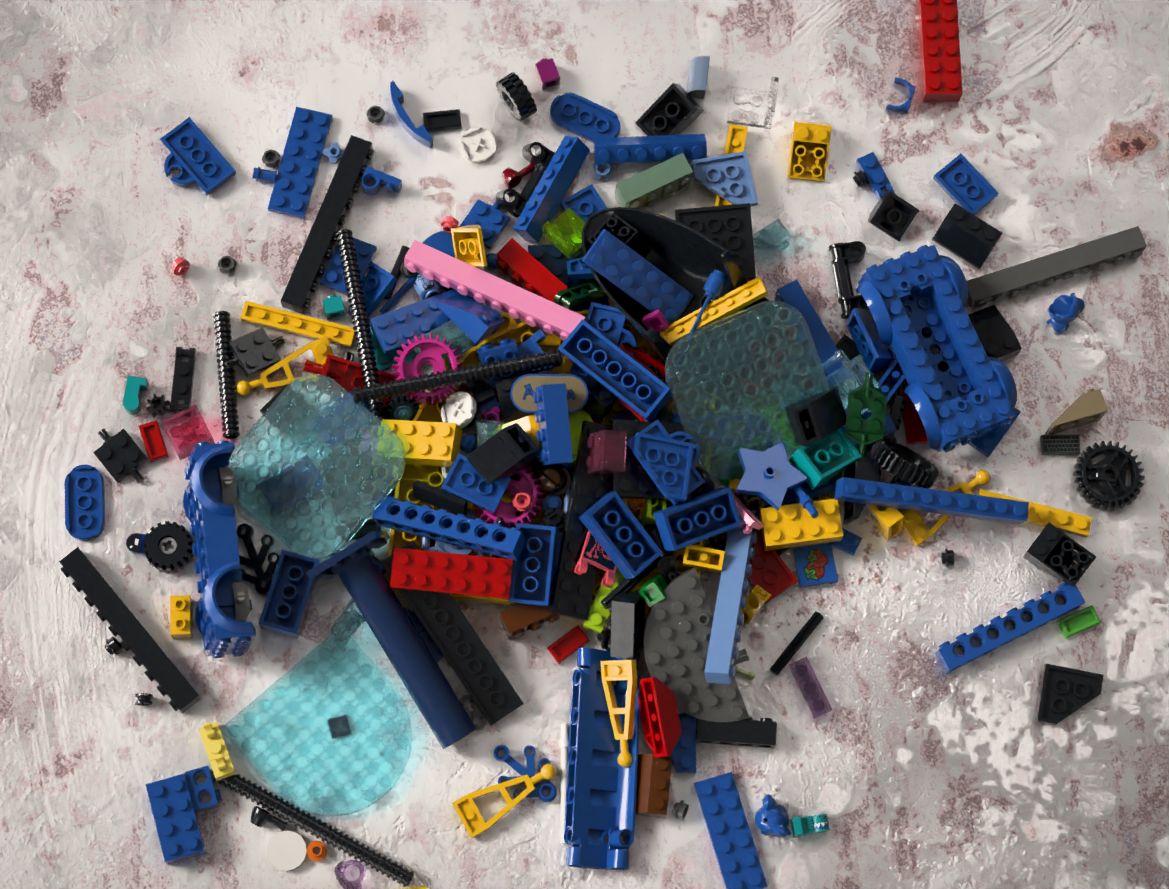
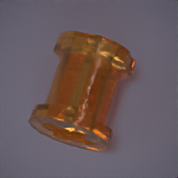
M625 498L623 500L632 513L643 508L645 505V499Z

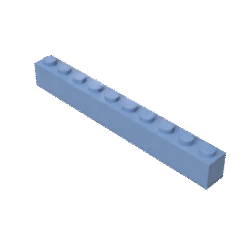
M756 510L751 511L760 521V516L756 514ZM746 524L743 528L735 527L728 530L704 672L707 683L731 684V678L735 677L736 673L734 659H738L739 650L737 642L740 643L741 631H739V628L744 623L742 610L746 609L747 604L745 592L749 591V580L747 579L752 574L750 560L754 559L755 549L753 548V543L757 542L755 528L748 535L743 533Z

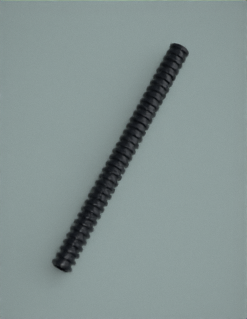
M343 229L336 233L340 259H342L341 264L342 270H344L343 275L347 297H349L348 302L349 308H351V319H353V330H355V341H357V352H359V363H361L360 369H362L363 385H377V383H380V379L377 373L378 368L375 362L376 357L373 351L374 346L371 340L372 335L369 329L370 324L367 318L368 314L365 307L366 303L363 296L364 292L361 285L358 259L356 258L353 232L349 229ZM380 398L377 401L373 399L367 404L369 408L368 413L370 414L369 418L371 419L370 424L373 426L382 425V419H387L385 418L384 401L380 400Z
M555 349L554 352L550 350L549 353L544 351L543 354L538 352L537 355L533 353L532 356L527 354L526 357L502 359L501 362L496 360V363L491 361L490 364L487 362L484 365L480 363L478 366L474 364L472 367L455 368L453 371L449 369L448 372L443 370V373L437 371V374L432 372L431 375L413 376L411 379L407 377L406 380L401 378L400 381L398 379H395V382L390 380L389 383L384 381L383 384L365 385L363 388L359 386L358 389L353 387L352 393L354 402L357 405L359 402H371L373 399L377 401L378 398L380 400H383L384 397L389 399V396L394 398L395 395L399 397L401 394H404L405 396L407 393L425 392L426 389L430 391L431 388L434 390L437 387L442 389L443 386L447 388L449 385L466 384L468 381L472 383L473 380L478 382L479 379L484 381V378L489 380L490 377L496 378V376L520 374L521 371L526 373V370L531 372L532 369L537 371L538 368L542 370L544 367L561 366L562 357L560 351Z
M234 774L219 780V784H224V787H230L231 791L234 789L235 793H240L242 797L246 796L247 800L250 798L251 802H257L258 806L261 804L262 808H267L269 812L273 811L274 815L277 813L278 817H284L283 819L285 821L289 820L291 824L295 823L294 826H300L301 830L304 828L305 832H311V835H316L317 839L322 838L321 841H327V844H332L334 848L338 847L339 851L343 850V853H348L350 857L354 856V859H359L360 863L365 862L366 866L370 865L371 869L375 868L377 872L381 871V874H386L387 878L392 877V880H397L398 884L402 883L406 887L411 882L414 871H408L407 867L404 869L403 865H397L398 862H392L391 858L388 860L387 856H381V853H376L375 849L370 850L369 846L365 847L364 843L360 844L358 840L354 841V838H349L348 834L343 835L342 831L338 832L337 828L333 829L331 825L327 826V823H322L321 819L316 820L315 816L311 817L310 813L306 814L304 810L300 811V808H295L294 804L289 805L288 801L284 802L283 798L279 799L277 795L273 796V793H268L267 789L263 790L261 786L257 787L256 783L252 784L250 780L246 781V778H241L240 774Z

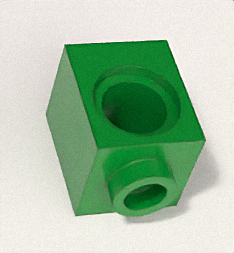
M658 574L645 582L638 592L648 606L651 607L666 597L663 590L667 583Z

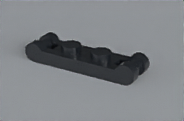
M176 347L170 413L178 411L183 412V414H190L196 348L183 349V347ZM182 357H189V362L182 361ZM178 400H184V404H177Z

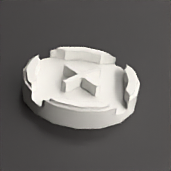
M482 127L470 128L463 134L460 141V150L463 157L469 162L476 164L486 163L496 153L497 142L491 131L482 129Z
M463 391L451 394L446 399L445 406L443 405L441 408L442 421L444 423H457L460 428H464L475 416V399Z
M279 832L268 843V859L278 870H295L306 859V843L296 832Z

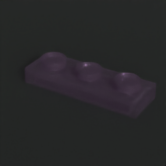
M805 657L789 664L792 675L813 718L815 719L832 711L833 709L808 658Z

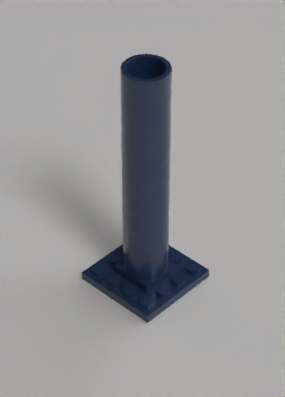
M373 530L310 569L306 574L309 579L329 580L336 575L340 577L444 750L477 728L374 560L373 555L375 554L372 549H379L388 543L386 540L390 536L387 531Z

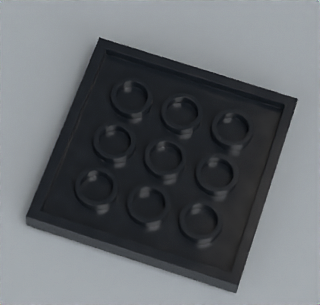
M750 203L675 210L677 222L700 232L728 250L746 280L756 278Z
M612 421L613 491H616L620 498L669 500L664 497L626 443L637 432H641L653 422ZM660 422L669 435L674 432H686L689 434V424ZM691 493L687 495V500L691 499Z

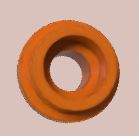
M320 841L311 842L307 847V855L313 861H321L327 854L325 844ZM318 847L321 851L319 854H314L313 849Z

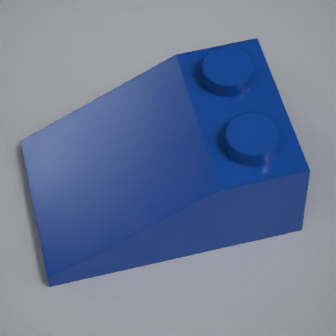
M455 295L437 301L435 304L475 344L486 340L490 335L496 333L505 322L497 310Z

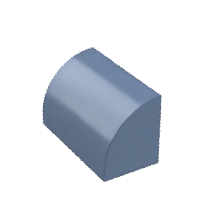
M699 56L690 61L687 93L692 98L704 99L710 56Z

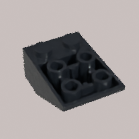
M837 387L785 407L795 441L803 446L823 439L846 424L847 416Z
M515 423L501 429L468 454L466 458L485 482L490 485L535 465L540 449L522 427Z
M1049 522L1023 558L1038 569L1074 587L1096 556Z

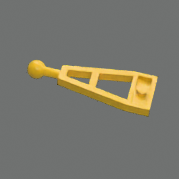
M327 336L312 341L261 372L259 374L260 378L251 382L240 381L236 386L237 393L246 396L251 392V389L262 385L264 388H271L320 379L319 375L315 374L293 378L288 362L311 349L316 363L323 365L328 354L334 355ZM283 366L287 379L268 382L266 376Z
M980 470L977 472L975 479L968 484H965L963 481L942 491L956 492L961 489L964 494H973L971 492L972 489L978 485H986L990 482V473L986 470ZM906 509L899 511L904 516L903 529L916 547L932 537L951 517V515H944L929 530L916 511Z
M636 659L601 661L602 683L615 740H620L621 753L618 755L617 760L620 766L629 767L633 761L632 754L629 753L628 740L633 739L637 690ZM614 680H628L626 707H617L612 685ZM619 714H625L624 733Z
M546 764L541 768V772L531 778L528 775L514 778L469 793L452 804L472 839L492 827L535 790L534 784L543 779H553L557 771L552 764ZM525 782L527 788L512 800L505 788ZM500 790L507 805L485 823L473 799Z

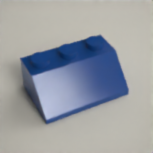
M854 308L847 320L846 326L853 341L856 343L857 350L867 371L871 373L884 367H889L893 354L886 344L881 343L877 326L870 310Z

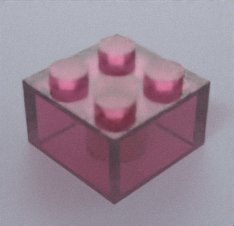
M196 405L161 421L180 460L189 457L190 452H193L194 446L200 442L215 444Z
M602 430L590 434L587 441L589 456L586 462L588 473L610 475L625 471L627 432Z

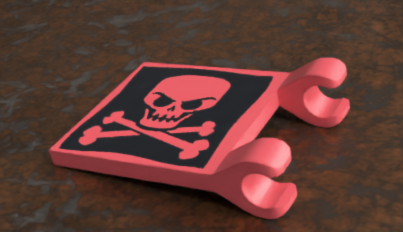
M588 530L581 556L574 572L581 575L586 573L588 564L606 571L601 584L605 587L612 586L615 581L617 567Z

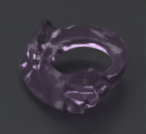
M357 860L341 861L335 867V876L340 886L344 889H361V883L365 879V868ZM349 865L357 866L360 871V876L355 881H348L345 877L346 868Z

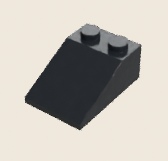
M672 83L635 124L647 136L678 135L704 110L680 84Z
M995 305L968 315L988 357L1004 361L1019 354L1022 347L1014 331Z
M856 461L846 468L845 477L878 482L881 478V470L878 463ZM844 501L843 524L848 525L857 520L866 504Z

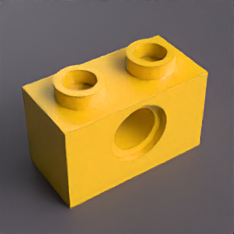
M695 545L686 546L682 567L691 569L695 567L696 570L720 574L725 551Z
M190 595L170 596V635L173 639L193 638V600Z

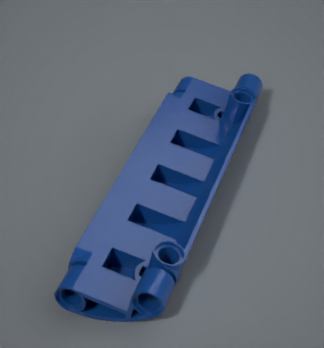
M578 648L577 667L579 668L575 669L572 676L564 841L567 845L572 846L567 847L566 866L607 870L629 869V848L634 842L640 725L638 692L641 676L637 672L633 739L628 740L629 753L632 754L633 761L629 767H622L617 760L618 755L621 753L620 740H615L602 683L601 661L636 659L638 671L639 653L634 659L610 657V651ZM616 680V685H613L618 708L626 707L628 680ZM619 714L624 733L625 714ZM605 835H609L608 842H605Z

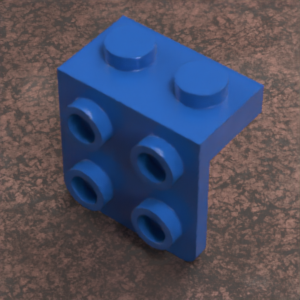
M503 338L499 340V343L493 345L486 343L481 345L479 349H476L482 365L485 362L490 364L491 361L496 363V360L501 362L502 359L520 358L517 344L510 338ZM508 374V376L502 375V377L496 376V378L490 377V379L487 381L490 384L491 388L495 389L494 380L515 376L519 374Z

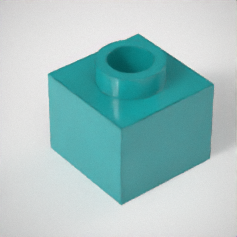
M331 295L323 300L327 320L346 316L341 296Z

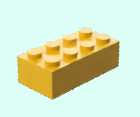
M382 419L377 457L383 463L389 464L403 463L406 465L452 467L460 452L463 430L457 423Z
M838 500L813 501V505L819 513L816 518H812L808 510L804 509L801 503L783 505L779 510L773 507L761 508L759 516L760 522L764 525L761 528L764 551L841 541L843 530Z

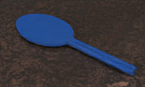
M440 231L431 235L423 242V244L455 258L451 233ZM420 273L411 276L379 312L381 314L387 313L414 285V281Z

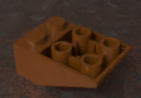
M517 604L501 611L499 620L508 639L513 637L516 640L524 636L527 630L531 629L533 632L540 629L543 623L547 621L553 623L559 620L560 615L549 613L550 606Z

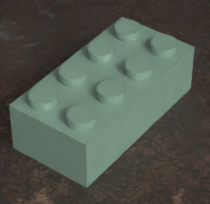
M681 153L617 183L615 199L619 207L641 209L645 206L651 207L662 198L665 200L677 191L683 192L687 190L691 185L693 170L684 154Z

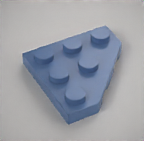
M746 151L691 161L694 179L704 187L733 205L750 203V206L758 205Z

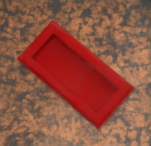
M155 420L140 425L139 429L150 463L169 457L158 421Z
M577 625L547 647V650L559 665L590 640L579 625Z

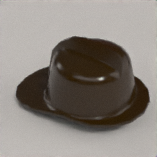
M537 458L535 465L532 466V472L535 473L533 478H538V484L548 493L557 496L565 494L571 486V476L568 470L561 464L542 466V462H539V458Z

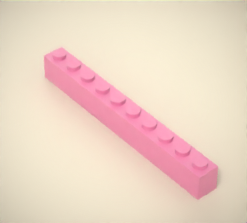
M414 240L404 257V265L409 271L420 273L428 280L440 282L446 288L451 287L461 295L473 297L477 302L486 303L497 311L506 312L512 318H519L530 326H537L547 334L559 336L563 341L566 340L582 319L585 321V316L419 241Z

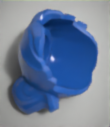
M1071 293L1070 296L1061 295L1057 297L1048 308L1051 318L1047 321V324L1051 323L1056 332H1065L1069 327V323L1074 321L1078 314L1083 311V300L1076 297L1075 293Z
M765 795L762 799L763 806L755 814L757 827L764 835H777L779 837L791 835V831L787 828L789 816L786 808L776 803L772 795Z

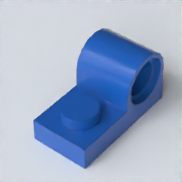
M369 166L366 167L361 180L364 193L370 196L377 194L381 186L389 192L395 191L398 193L402 188L401 179ZM371 181L376 183L374 186L371 187L366 185L368 182Z

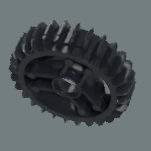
M886 438L880 439L874 443L870 451L871 458L874 462L878 463V466L913 486L929 489L939 475L937 467L929 460L896 441Z
M1101 441L1100 446L1097 443H1094L1092 447L1088 446L1086 451L1081 453L1082 457L1077 458L1078 463L1074 465V468L1077 470L1073 472V475L1077 476V478L1074 479L1073 483H1079L1076 490H1082L1079 495L1080 497L1087 496L1085 502L1092 501L1091 507L1097 503L1099 504V510L1104 505L1106 511L1111 506L1113 511H1115L1118 506L1122 509L1125 507V504L1130 505L1131 500L1134 501L1137 498L1136 495L1141 493L1139 488H1142L1144 483L1140 481L1145 476L1139 474L1144 469L1138 468L1142 462L1135 461L1138 455L1132 457L1133 449L1127 452L1125 450L1126 445L1120 448L1119 442L1112 446V441H1109L1106 446L1105 442ZM1100 454H1107L1108 458L1092 464L1090 459ZM1126 469H1129L1131 472V486H1126ZM1112 470L1115 474L1114 479L1106 478L1105 471ZM1090 486H1095L1107 494V497L1099 495Z

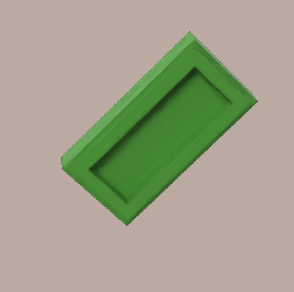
M1093 605L1059 619L1057 623L1066 639L1100 624L1101 621Z

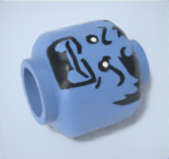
M419 274L414 281V289L422 300L440 294L441 285L439 282L428 280L422 274Z

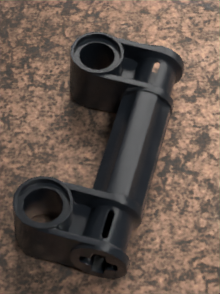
M539 142L525 145L522 149V155L525 160L536 167L521 194L512 188L499 191L496 194L497 204L518 219L555 152ZM531 148L535 150V155L532 154ZM505 194L509 197L508 202L505 200Z
M860 241L830 245L828 248L832 254L831 265L838 303L841 304L842 309L841 319H848L854 308L869 310V308L862 306V303L865 302L862 295L854 296L848 266L850 263H858L863 260L866 247ZM858 249L861 251V254L856 255L852 250Z

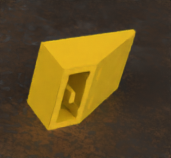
M793 120L788 168L789 178L825 181L832 129L831 124Z

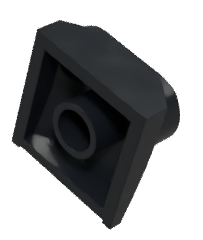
M887 190L870 213L868 222L900 242L901 237L920 210L890 190Z

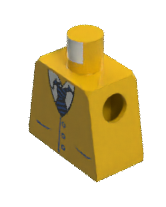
M868 505L870 520L887 541L903 530L904 516L896 508Z

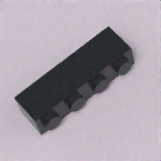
M753 717L733 722H711L697 718L696 743L774 748L776 746L777 722H773L771 718L752 720Z

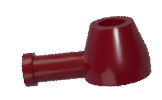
M530 163L519 172L506 168L501 174L504 184L507 188L516 187L523 177L534 171L535 166Z

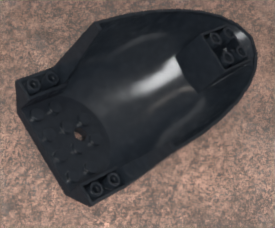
M626 207L603 209L589 216L582 230L584 255L587 254L600 233L605 229L693 294L694 297L678 320L699 308L700 299L705 296V292L702 289L710 273H713L714 270L721 271L728 276V282L720 297L748 283L728 250L700 232L657 213ZM589 267L611 301L660 358L672 369L683 345L678 343L671 346L660 336L659 332L657 333L653 328L648 330L642 322V317L652 312ZM763 297L728 316L731 322L729 328L722 329L718 322L713 324L720 333L725 334L728 342L725 346H718L715 340L712 339L713 335L708 331L705 346L707 359L701 364L695 363L690 356L691 350L697 347L698 332L691 338V343L686 347L674 372L696 390L717 386L770 331L777 306Z

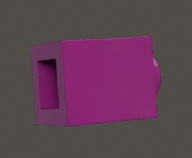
M544 58L535 63V72L542 90L560 85V76L553 58Z

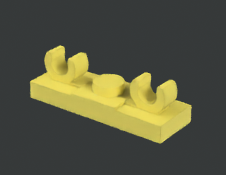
M218 722L204 724V727L200 728L199 732L216 780L219 781L236 774Z

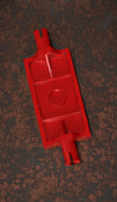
M330 354L327 355L323 365L306 359L303 371L319 375L318 392L342 399L353 390V387L357 389L359 386L365 387L359 363ZM377 371L380 384H383L384 381L389 383L390 380L394 382L398 378V376H393L390 373ZM389 396V399H386V397L383 398L382 401H384V405H383L384 407H385V406L387 407V405H386L387 400H388L389 402L391 401V400H390V397H391V396Z

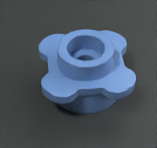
M336 142L332 143L331 147L323 150V155L327 156L331 164L340 161L344 153Z
M594 163L595 179H610L612 177V172L610 171L611 163Z

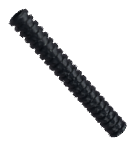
M218 311L213 314L215 318L213 322L215 324V340L217 341L215 342L217 346L216 352H218L216 354L218 358L216 361L218 363L217 368L219 369L217 371L219 375L218 380H220L218 382L220 386L219 391L221 392L219 396L221 397L220 403H222L220 408L223 415L221 416V420H223L221 424L224 426L222 428L224 432L222 436L226 439H234L240 436L238 432L239 426H237L239 424L237 420L238 415H236L238 413L236 409L238 405L235 403L237 402L235 397L237 393L234 392L236 390L234 386L236 384L234 380L235 375H233L235 370L233 369L234 366L227 369L224 364L225 361L233 357V352H231L232 350L228 345L232 339L230 335L232 333L230 329L231 324H229L231 319L228 318L230 317L229 312Z

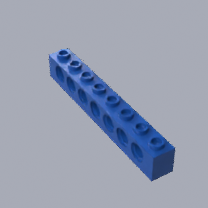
M380 496L372 514V518L379 526L518 561L526 542L522 531L517 528H505L498 523L489 524L479 518L475 520L469 519L463 514L453 515L443 509L438 511L427 505L418 506L411 501L402 502L391 496L388 498Z
M1063 583L1057 587V591L1051 593L1049 590L1040 595L1041 599L1037 601L1031 599L1023 604V608L1018 610L1015 607L1006 612L1007 616L1003 618L997 616L990 620L991 624L985 627L981 624L972 629L973 633L967 635L965 632L956 637L957 641L951 644L947 641L939 645V650L935 654L946 674L1081 607L1085 600L1077 586L1073 587ZM1056 597H1061L1064 600V605L1058 604ZM1039 605H1044L1048 612L1042 613L1039 610ZM1022 614H1028L1031 621H1024ZM1005 622L1012 623L1014 630H1008ZM988 631L996 632L997 638L992 639L988 635ZM971 639H977L980 642V647H974ZM954 648H961L963 651V655H956L954 652Z

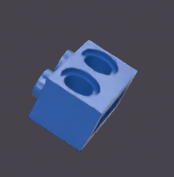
M204 766L185 772L194 811L199 813L220 807L219 801L222 798L220 790L215 789L214 782L217 780L213 770H210L209 766ZM202 774L206 775V782L203 784H198V776ZM204 794L212 795L209 803L202 802Z

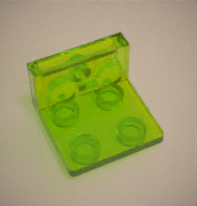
M568 208L552 224L547 221L542 227V234L566 257L570 258L582 247V230L585 222Z

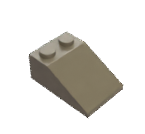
M1088 389L1084 391L1051 424L1045 434L1053 435L1100 421L1108 411L1101 390L1094 391V389Z

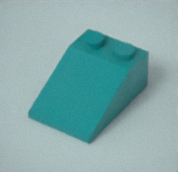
M839 428L821 440L798 448L789 461L807 477L805 482L814 490L828 482L862 456Z

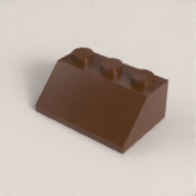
M638 754L635 815L666 818L673 756L655 758L653 754Z

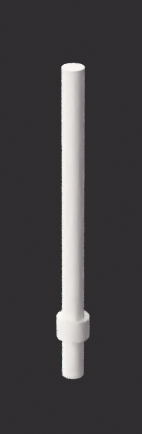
M561 724V740H559V748L561 749V844H566L564 841L569 724Z

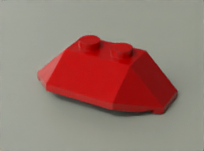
M657 677L640 679L638 704L645 739L655 758L670 756L682 733L675 694Z

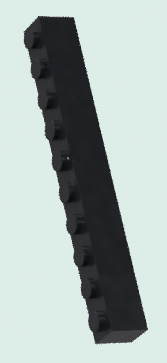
M351 135L282 296V307L304 314L305 309H309L312 299H310L312 292L315 293L319 285V282H317L318 278L323 275L326 269V265H324L326 259L331 258L333 243H337L336 233L339 231L340 226H344L347 216L345 214L353 206V195L358 193L361 186L359 181L364 175L368 160L371 161L374 156L375 150H373L372 142Z
M78 547L59 561L63 566L60 568L67 578L69 576L72 577L74 580L72 585L78 592L83 591L85 593V601L90 607L94 605L98 609V612H96L102 622L107 620L111 625L108 629L115 637L117 635L120 636L122 639L120 644L127 652L129 650L133 652L134 656L132 658L139 667L143 665L147 669L144 673L151 682L155 679L159 684L156 688L163 697L166 694L171 699L168 703L175 711L180 710L183 714L201 699L199 694Z

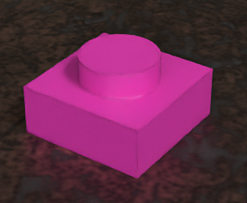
M659 309L642 317V322L648 330L653 328L658 333L669 327L668 321Z

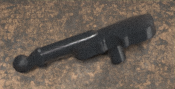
M651 530L649 535L662 551L657 561V566L660 569V573L664 575V580L668 585L680 575L677 571L678 565L675 558L667 555L664 550L662 541L658 536L659 531Z

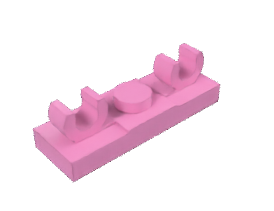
M719 484L716 489H718V488H720V487H722V488H727V487H724V486H722V485ZM732 492L739 516L743 518L741 519L742 525L738 527L743 528L746 524L743 533L747 535L752 532L753 528L760 530L764 525Z

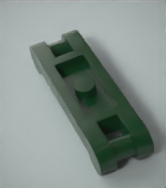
M597 280L559 291L555 295V301L559 304L563 303L567 309L572 310L576 305L601 297L607 299L608 295Z

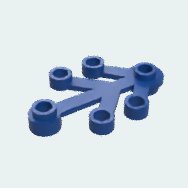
M499 745L494 749V757L497 761L506 762L521 776L528 775L531 778L535 775V748L528 745L524 748L527 769L509 755V749L505 745ZM529 748L532 749L533 754L527 755L526 750ZM504 751L505 756L499 757L498 752ZM542 758L539 761V768H542L541 762L546 761L548 762V764H551L549 759ZM503 775L499 777L498 784L500 783V780L503 778L507 779L508 781L521 776L507 777ZM543 779L542 782L534 784L536 789L525 798L539 797L543 802H551L557 795V789L554 784L550 783V780ZM521 788L515 789L513 792V798H516L515 793L517 791L523 792L524 790ZM545 789H549L551 791V794L549 796H545L543 794V791Z

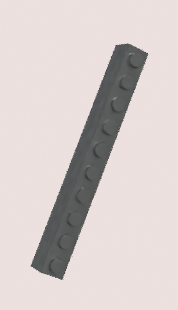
M1139 226L968 280L967 302L970 308L974 306L979 308L992 300L993 302H998L1008 295H1011V297L1017 296L1022 293L1021 291L1027 289L1032 291L1042 284L1051 285L1061 278L1067 280L1076 273L1085 274L1091 271L1092 268L1097 267L1101 269L1106 267L1108 263H1119L1129 256H1132V258L1138 257L1143 254L1147 245Z

